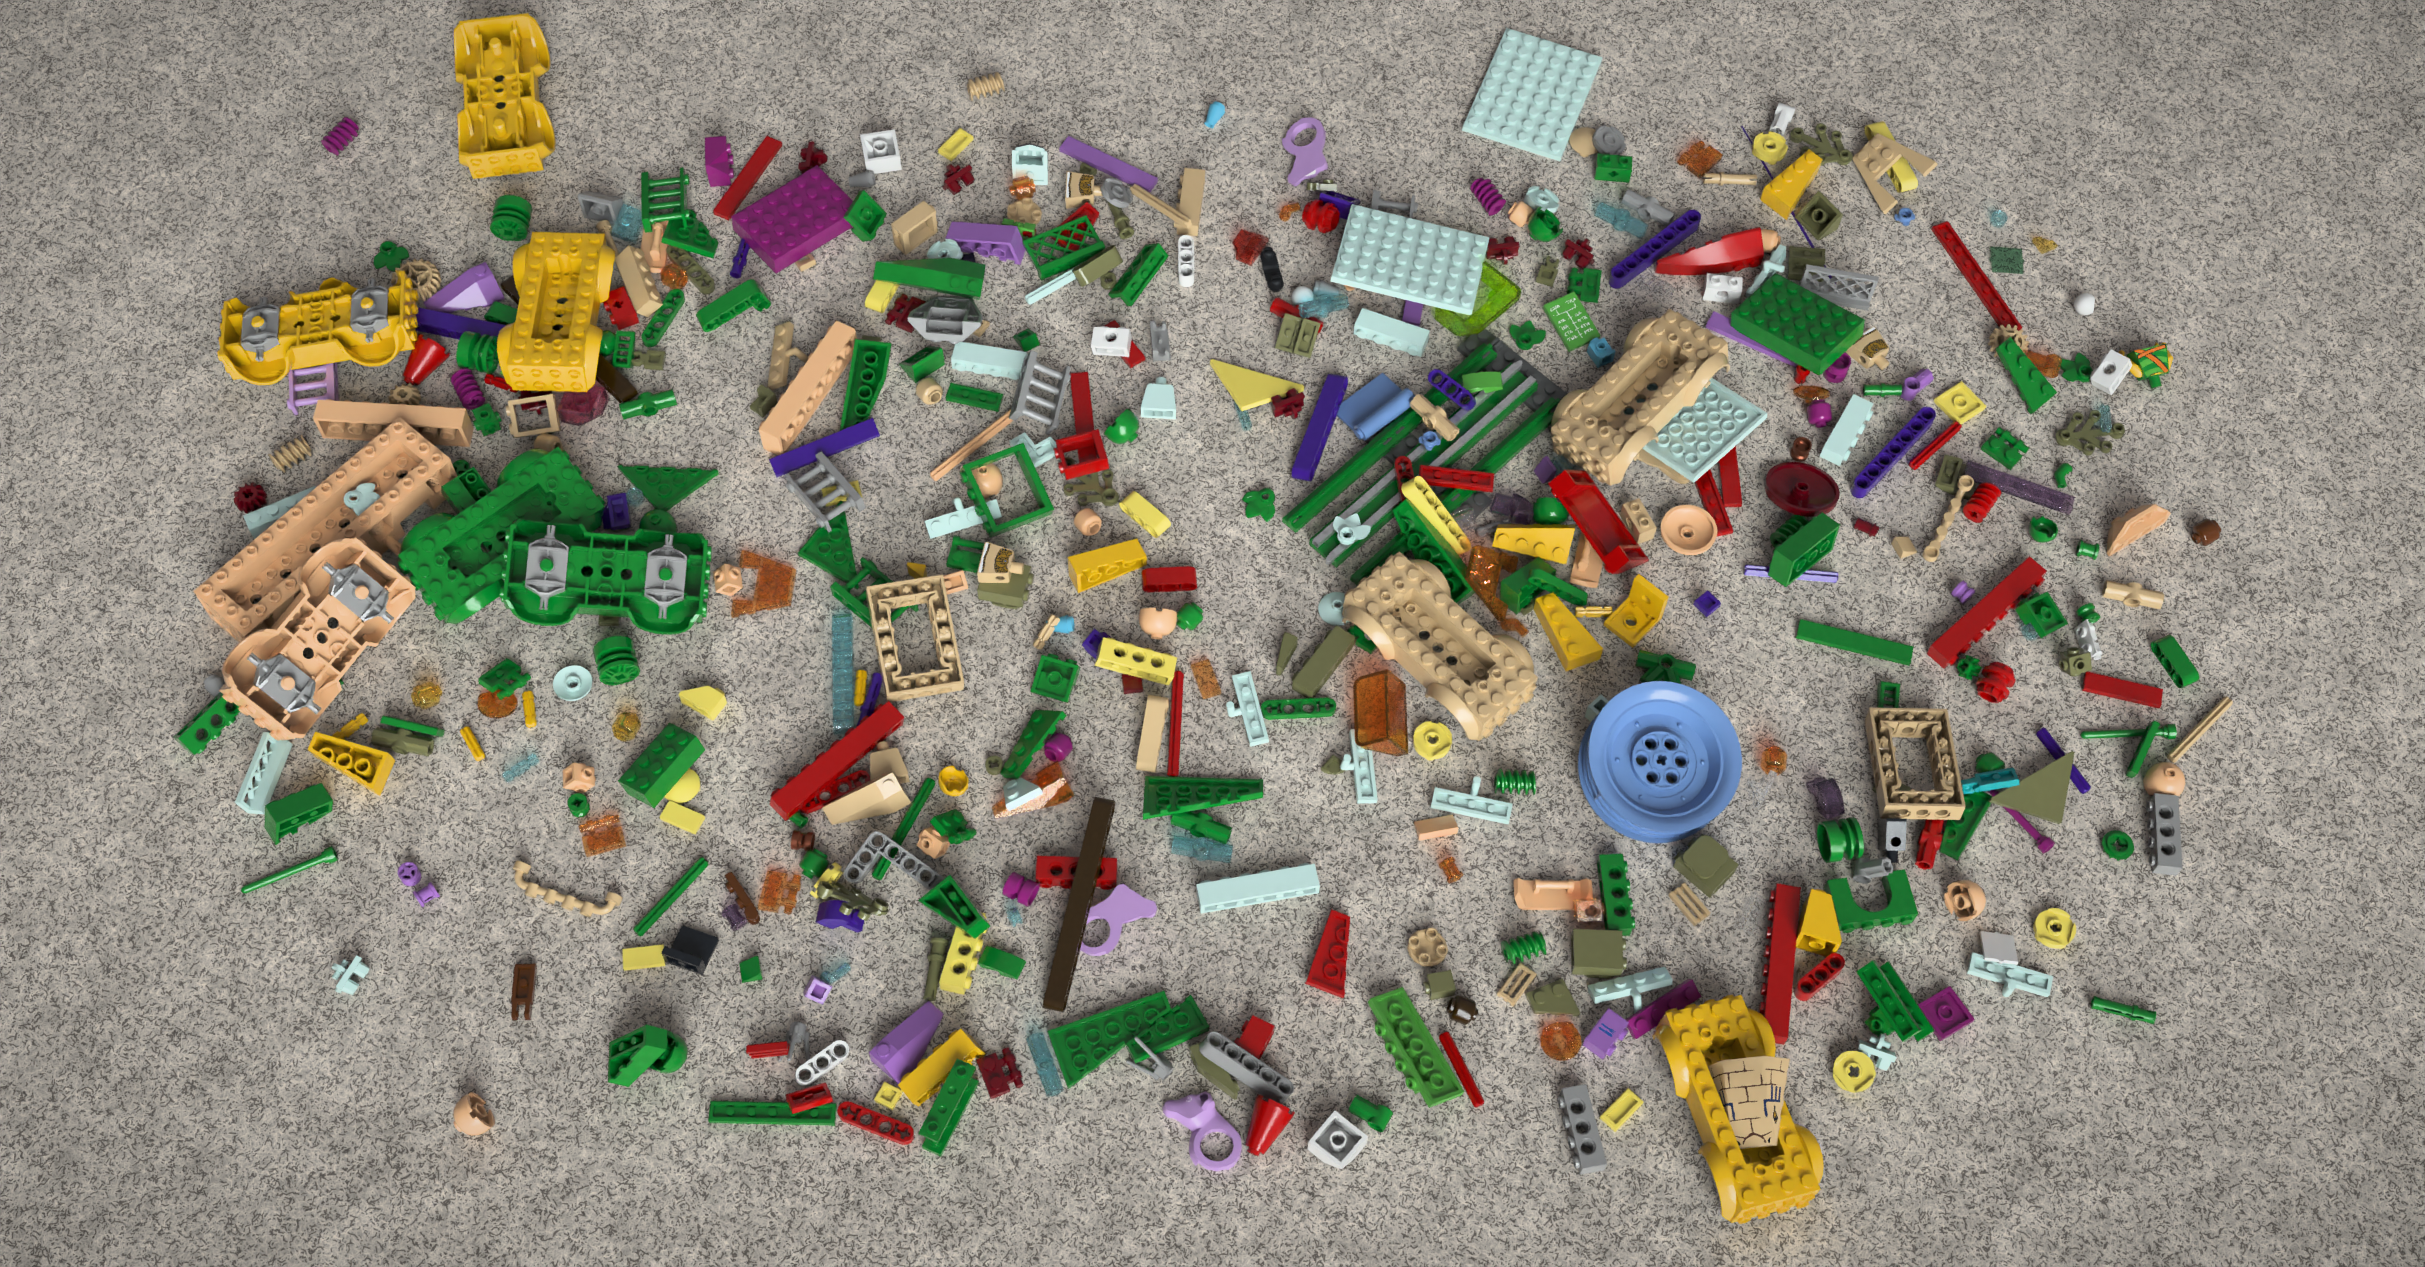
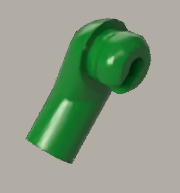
M2068 463L2060 464L2054 472L2058 488H2065L2067 486L2065 476L2073 470L2072 466Z

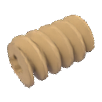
M995 72L994 77L992 74H988V79L985 75H982L981 80L978 77H975V82L972 79L968 80L967 90L971 101H973L974 95L977 99H980V94L986 98L987 92L993 96V90L997 94L1000 93V89L1005 92L1002 77L998 72Z
M300 435L301 441L294 438L295 445L288 442V449L281 446V453L278 450H274L275 457L268 454L278 470L280 469L285 473V466L291 469L292 461L298 465V458L305 461L304 454L312 456L311 449L302 435Z

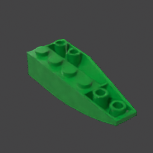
M474 467L441 486L442 495L457 515L492 492ZM498 533L497 539L505 541L506 533ZM483 542L481 547L485 552H489L492 549V544L490 542Z

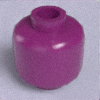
M1825 400L1812 401L1807 407L1808 422L1815 425L1816 428L1826 427V423L1832 420L1831 405L1825 402Z
M1062 733L1053 734L1045 742V756L1050 761H1063L1073 749L1070 737Z

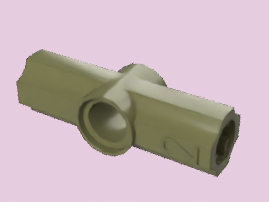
M377 727L371 735V743L373 745L391 748L399 754L406 755L409 752L429 757L434 749L433 739L414 735L405 729L393 731Z

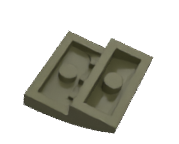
M1789 246L1788 279L1801 280L1806 265L1824 267L1825 249ZM1809 272L1812 276L1817 274L1815 272ZM1820 278V279H1817V281H1818V282H1822V281H1824V279H1823V278Z
M1284 313L1274 348L1311 358L1321 323Z
M1945 455L1935 486L1955 496L1959 489L1957 483L1960 477L1969 475L1973 478L1974 485L1963 496V499L1969 500L1974 493L1981 468L1963 464V459Z

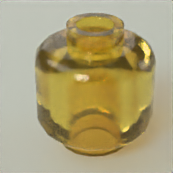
M431 681L415 686L411 693V699L415 707L423 710L438 705L440 696H442L439 685L435 686Z
M631 712L620 713L612 724V732L615 738L620 741L634 739L641 728V722L637 715Z

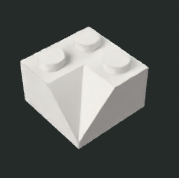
M895 129L860 135L866 171L869 170V172L873 171L874 174L902 170Z
M1334 1110L1309 1140L1307 1150L1322 1162L1343 1169L1365 1147L1368 1136Z

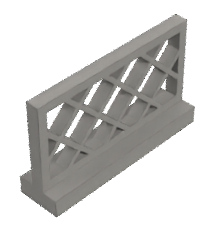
M1806 265L1799 285L1838 306L1868 311L1879 277ZM1809 272H1815L1817 274L1812 276ZM1823 278L1825 281L1818 282L1817 279ZM1850 278L1853 280L1848 282L1845 279ZM1840 281L1842 284L1836 285L1835 282ZM1867 281L1873 283L1865 285L1863 282ZM1857 284L1860 286V287H1858V288H1854V287H1853L1854 285H1857Z

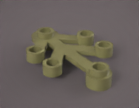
M1823 123L1817 124L1815 128V133L1818 134L1821 142L1804 134L1803 130L1799 127L1791 130L1789 138L1792 142L1799 143L1804 141L1816 147L1812 149L1807 146L1802 147L1800 156L1810 149L1822 158L1823 161L1820 166L1832 162L1847 165L1852 161L1853 155L1844 148L1840 131H1833L1830 137L1831 141L1835 143V149L1830 145L1825 133L1826 125ZM1825 153H1829V154H1831V156H1827V157H1826V155H1824V154H1825Z
M2092 410L2081 431L2073 432L2075 427L2081 424L2084 419L2081 413L2076 412L2071 417V422L2067 428L2057 431L2055 439L2061 446L2072 445L2081 450L2083 454L2090 456L2093 454L2095 447L2099 448L2103 453H2109L2113 447L2110 441L2102 442L2095 437L2110 435L2114 439H2120L2125 433V428L2123 424L2115 423L2108 428L2090 430L2101 417L2099 411ZM2077 439H2083L2088 443L2083 444Z
M1065 457L1067 466L1075 464L1072 458ZM1105 470L1102 473L1105 489L1099 485L1098 472L1091 473V479L1086 475L1076 477L1084 484L1073 485L1068 483L1064 486V494L1067 496H1072L1075 492L1095 491L1098 494L1089 496L1080 494L1078 496V504L1080 506H1086L1088 503L1102 502L1105 506H1113L1119 500L1118 493L1112 489L1113 472L1111 470ZM1084 498L1086 501L1082 502L1080 499Z
M821 881L816 889L817 895L822 899L834 897L847 901L848 903L843 902L839 908V911L845 915H850L853 909L861 906L867 908H860L857 916L865 921H868L872 914L881 916L888 913L889 904L880 898L872 900L857 888H852L849 891L838 882H834L831 885L828 882Z

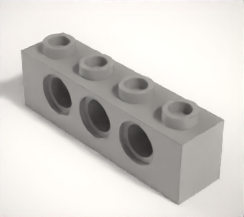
M2154 793L2146 804V810L2149 812L2147 829L2150 830L2148 847L2151 848L2149 865L2152 866V873L2176 876L2182 869L2179 796Z
M1587 1085L1562 1088L1559 1096H1557L1559 1108H1563L1565 1116H1562L1564 1128H1568L1570 1136L1567 1139L1569 1148H1573L1575 1154L1573 1156L1575 1169L1578 1168L1580 1175L1604 1171L1607 1162ZM1571 1107H1578L1581 1112L1574 1113ZM1581 1126L1586 1132L1579 1133L1576 1127ZM1581 1147H1588L1591 1153H1584Z

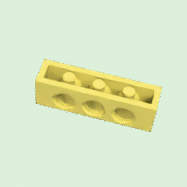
M1103 637L1098 647L1095 666L1169 685L1174 677L1177 657H1173L1169 653L1155 652L1150 648L1137 647L1132 643L1119 642L1114 638ZM1115 653H1119L1121 657L1116 656Z
M956 927L939 981L941 990L964 995L966 989H970L972 983L970 974L972 970L976 969L978 962L976 954L977 951L981 952L983 946L982 934L974 939ZM964 949L970 950L966 955L960 953ZM957 968L964 969L962 973L954 972Z

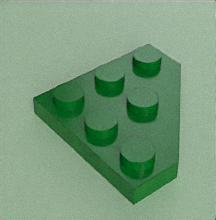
M681 207L674 208L672 213L681 212ZM689 209L691 219L688 220V227L684 228L682 219L669 220L662 237V243L714 259L719 242L709 235V230L703 222L697 220L693 210Z

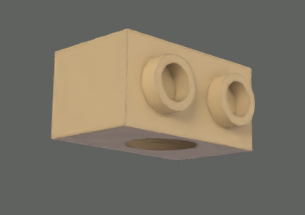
M1640 498L1623 504L1620 517L1636 542L1641 544L1653 539L1657 527Z

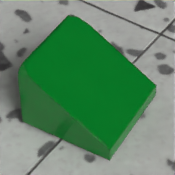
M1028 328L1013 336L1024 352L1040 345L1037 335Z
M754 956L739 963L742 983L763 979L759 956Z

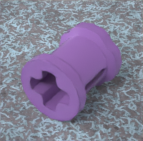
M431 882L418 892H412L422 908L425 906V903L433 898L440 897Z

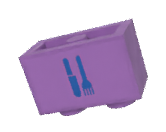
M1608 1008L1585 1038L1583 1046L1602 1060L1606 1055L1611 1056L1617 1048L1615 1043L1618 1039L1622 1041L1629 1031L1626 1029L1629 1022Z

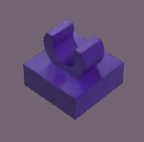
M1707 590L1694 601L1693 605L1703 615L1708 617L1720 607L1721 602Z

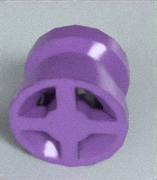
M1963 580L1954 588L1951 595L1959 598L1960 603L1965 604L1976 590L1969 588Z
M405 862L398 868V876L404 885L414 886L420 882L421 872L416 864Z

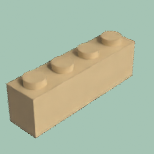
M1184 168V175H1180L1182 189H1178L1180 203H1176V210L1189 217L1192 225L1185 228L1174 221V227L1177 228L1178 235L1198 236L1205 186V170Z
M628 245L615 260L636 313L650 317L663 305L660 294L657 291L655 280L652 278L650 267L645 260L644 252L639 248Z

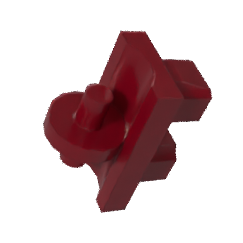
M814 141L808 143L807 148L801 149V157L806 161L800 162L798 169L803 174L816 165L820 167L827 162L828 156L823 150L817 149Z
M952 164L946 166L948 172L944 176L947 179L944 180L942 188L945 191L948 189L953 195H956L962 190L958 182L962 180L967 187L974 183L975 178L971 173L972 167L968 165L961 169L959 165L954 167Z
M1513 236L1504 238V243L1498 244L1496 238H1491L1488 242L1486 258H1495L1496 261L1501 260L1503 265H1507L1508 259L1518 256L1520 244L1515 242Z
M1588 238L1584 241L1578 239L1576 244L1569 239L1566 240L1565 249L1562 253L1563 258L1570 261L1574 255H1577L1579 258L1575 264L1582 270L1595 262L1593 259L1594 255L1590 253L1593 248L1589 246L1590 240Z
M1295 388L1286 392L1287 399L1282 400L1280 395L1271 398L1275 418L1283 414L1285 417L1291 416L1293 420L1298 418L1297 412L1302 411L1301 407L1304 406L1305 395L1303 392L1298 393Z
M523 390L520 391L518 399L552 394V391L532 393L531 391ZM546 400L520 404L522 411L528 409L529 411L537 410L538 415L542 414L541 409L547 408Z

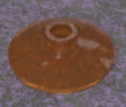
M1799 386L1793 390L1794 395L1805 399V402L1809 404L1814 400H1822L1830 396L1829 390L1818 386Z

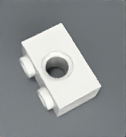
M1707 273L1703 285V300L1738 304L1742 294L1743 278Z
M1107 326L1094 327L1091 342L1093 355L1129 357L1132 341L1130 329L1124 327L1109 328Z
M2111 349L2108 354L2102 357L2100 366L2092 371L2090 375L2092 385L2112 395L2131 369V360ZM2107 370H2114L2111 374H2106Z

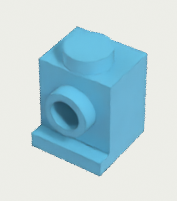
M1594 338L1589 342L1587 353L1597 368L1613 362L1616 351L1612 350L1605 338Z

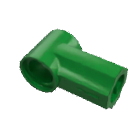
M1359 1095L1354 1097L1348 1109V1112L1366 1121L1368 1126L1378 1132L1385 1130L1393 1116V1112L1386 1106L1381 1104L1375 1105Z

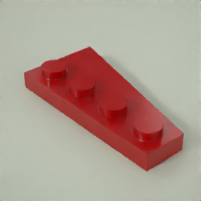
M1331 909L1305 981L1307 985L1340 998L1345 996L1344 986L1350 916Z

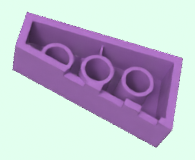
M951 222L946 235V239H952L957 242L962 252L974 253L975 251L988 258L989 255L997 256L999 260L1005 262L1007 259L1014 260V264L1021 265L1026 251L1017 226Z

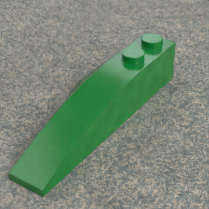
M954 258L876 261L873 280L979 300L984 280L985 264Z
M855 339L840 431L868 420L886 380L891 343Z
M1405 499L1393 510L1398 525L1408 541L1409 550H1412L1415 559L1429 561L1443 573L1450 587L1451 599L1459 605L1482 587L1445 538L1408 499Z

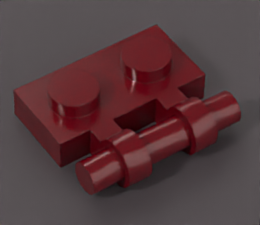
M901 294L900 298H897L894 302L895 306L887 313L885 323L891 325L893 321H896L897 328L913 333L915 328L908 322V316L912 310L926 303V301L914 296L911 297L910 301H907L908 296Z
M1009 1047L1002 1050L1004 1056L1002 1059L998 1060L995 1052L976 1060L990 1099L1009 1093L1010 1088L1008 1084L1014 1082L1016 1088L1024 1086L1022 1073L1017 1069L1015 1055L1011 1053ZM1008 1066L1010 1074L1005 1076L1002 1067Z

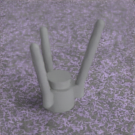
M792 1022L790 1024V1030L787 1031L785 1039L788 1043L791 1041L787 1061H791L795 1043H801L802 1040H804L806 1062L810 1059V1033L806 1032L807 1026L804 1023ZM783 1056L778 1057L779 1062L782 1061Z
M1135 1037V1041L1155 1061V1064L1152 1066L1154 1072L1137 1063L1135 1064V1062L1129 1059L1126 1063L1151 1075L1155 1080L1159 1078L1165 1080L1174 1070V1067L1171 1066L1172 1063L1166 1059L1162 1052L1157 1054L1160 1057L1159 1059L1138 1037Z

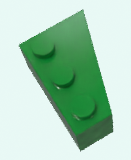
M319 783L311 785L300 792L291 793L280 800L271 801L265 805L264 828L275 845L281 842L280 838L290 832L292 835L297 833L298 827L307 822L310 825L332 812L333 800L323 784Z
M951 875L947 876L918 900L926 908L974 939L991 926L959 882Z
M644 1025L609 1042L608 1082L629 1087L667 1050V1030Z

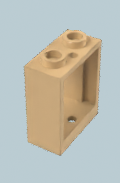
M922 201L891 224L894 245L902 253L907 255L938 232L935 208Z
M554 394L508 401L506 413L507 416L511 417L512 424H509L510 434L514 435V438L561 431ZM546 400L551 427L520 432L515 405Z

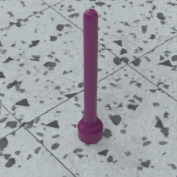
M1997 789L1988 791L1991 796L2000 793ZM2003 807L2037 841L2038 849L2043 854L2055 845V842L2050 837L2042 836L2018 811Z

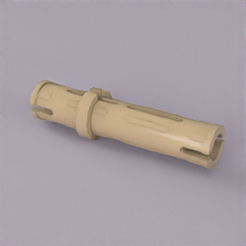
M1704 172L1703 177L1710 178L1703 179V184L1755 186L1757 181H1750V179H1757L1756 174H1724V172H1719V174Z

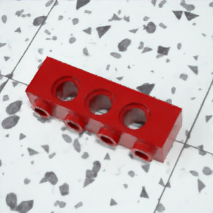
M1037 856L1036 882L1042 888H1051L1052 886H1060L1064 889L1072 888L1074 880L1072 873L1076 872L1079 857ZM1117 858L1102 859L1099 871L1101 875L1098 876L1096 887L1110 890L1117 886ZM1054 871L1061 872V874L1057 876L1053 875L1052 873Z

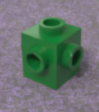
M489 403L472 410L476 419L473 421V424L477 431L481 430L483 436L491 435L501 430L499 425L501 418L497 411L493 412Z
M1878 1006L1868 1013L1870 1017L1865 1023L1868 1025L1869 1030L1878 1038L1881 1033L1889 1036L1895 1031Z

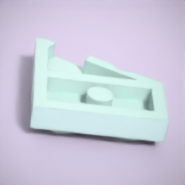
M1023 778L1011 780L1003 786L1005 805L1009 811L1043 794L1039 786Z

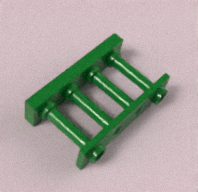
M683 167L680 168V177L653 180V178L650 179L648 172L641 173V211L645 233L652 232V224L661 221L682 219L684 228L688 227V220L691 217L690 211L687 209V185L690 184L689 175L685 174ZM680 184L678 189L655 192L652 190L655 187ZM680 196V200L668 201L661 203L652 202L655 201V199L657 198ZM681 207V212L652 214L655 210Z
M862 557L860 559L862 570L846 585L841 586L834 582L830 588L832 596L872 628L869 608L863 603L867 599L866 590L855 597L850 594V590L868 574L876 579L870 586L892 583L893 581L878 570L871 560L867 561ZM918 605L899 607L891 613V624L909 607L917 612L919 610Z
M1872 960L1856 971L1902 1042H1906L1913 1036L1919 1042L1935 1031L1889 961L1879 967L1877 962Z
M959 1059L955 1061L918 1133L926 1137L922 1149L940 1157L944 1153L979 1084L978 1080L972 1078L976 1070L975 1066Z

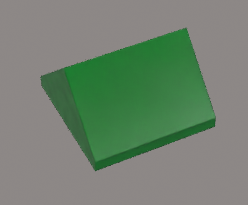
M928 345L899 363V365L914 383H917L945 365L943 350L940 347Z

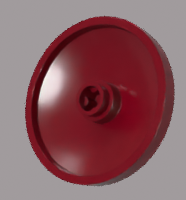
M1785 462L1772 467L1768 471L1764 482L1765 492L1775 505L1787 512L1800 516L1816 517L1822 512L1824 514L1831 512L1837 505L1840 495L1837 483L1829 474L1820 468L1801 462Z

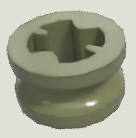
M1107 272L1100 277L1101 286L1106 290L1112 289L1116 284L1115 274Z
M998 756L988 757L985 762L986 771L991 775L1000 774L1003 769L1002 759ZM997 762L998 768H997V767H993V769H992V768H991V763H992V764H995V763Z

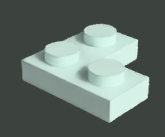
M1025 432L1009 441L1011 447L1024 443L1035 468L1055 457L1053 448H1056V442L1051 436L1036 445Z

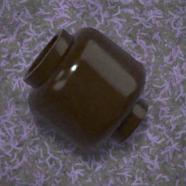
M1457 995L1455 998L1452 997L1446 1009L1451 1020L1463 1025L1469 1024L1471 1020L1475 1021L1479 1011L1476 1009V1002L1463 995Z

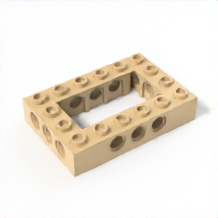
M943 574L867 586L866 598L886 703L888 701L895 702L963 690L964 678ZM926 603L940 670L934 671L932 669L930 672L919 674L914 672L911 675L901 676L902 667L898 661V646L895 645V630L891 624L890 609Z
M1869 707L1864 722L1880 818L1960 820L1966 806L1947 709ZM1892 737L1926 739L1935 790L1915 791V789H1911L1910 791H1899L1902 782L1898 776L1897 769L1899 764L1896 763V747L1893 746Z

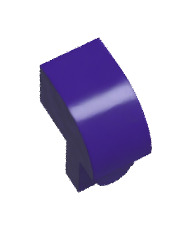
M828 900L819 904L815 923L830 929L842 926L859 933L863 930L864 920L857 916L859 912L857 908L853 909L850 915H845L839 911L843 902L848 903L847 901Z

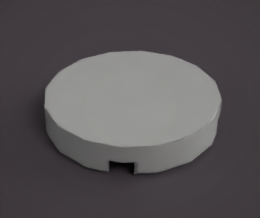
M1606 125L1598 127L1592 136V142L1597 151L1601 154L1620 155L1626 147L1623 134L1612 126L1605 127Z
M1107 178L1100 186L1103 197L1116 207L1126 208L1133 201L1132 192L1128 187L1125 188L1120 180Z

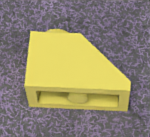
M710 686L684 690L679 693L683 704L711 720H714L727 704L725 694L719 688L714 689Z

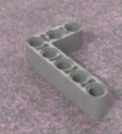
M879 831L869 835L844 870V876L847 881L860 883L882 855L929 890L945 879L941 874L886 834ZM877 836H882L883 843L880 846H875L874 839ZM897 847L899 855L896 858H892L890 851L892 848ZM869 852L871 860L864 863L862 856L864 853ZM910 859L915 861V867L912 870H908L906 867V863ZM857 868L859 876L856 879H852L850 872ZM930 871L932 874L931 879L924 882L922 879L923 873Z

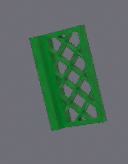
M1087 215L1023 241V246L1038 271V277L1041 281L1076 267L1106 247L1103 241H1100ZM1085 222L1087 230L1077 229L1078 224ZM1063 230L1072 231V234L1070 238L1062 236L1061 232ZM1074 233L1084 235L1082 242L1072 239ZM1046 237H1055V243L1045 242ZM1086 237L1094 238L1096 243L1090 245L1084 242ZM1059 239L1068 242L1066 248L1057 246ZM1037 243L1040 244V247L1036 251L1031 249L1029 244ZM1070 244L1079 245V250H1069ZM1043 246L1052 248L1050 255L1041 252ZM1054 250L1064 252L1063 256L1060 258L1054 257L1052 255L1054 253ZM1038 257L1047 258V263L1039 265Z

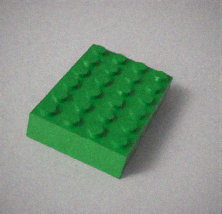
M1777 273L1772 275L1731 314V327L1739 333L1819 376L1863 336L1865 319Z

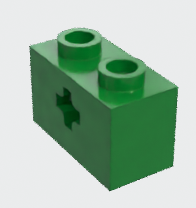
M1597 154L1594 180L1629 183L1632 173V156Z

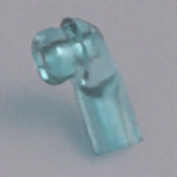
M843 963L831 973L824 971L820 975V979L828 984H832L849 973L851 968L847 963Z

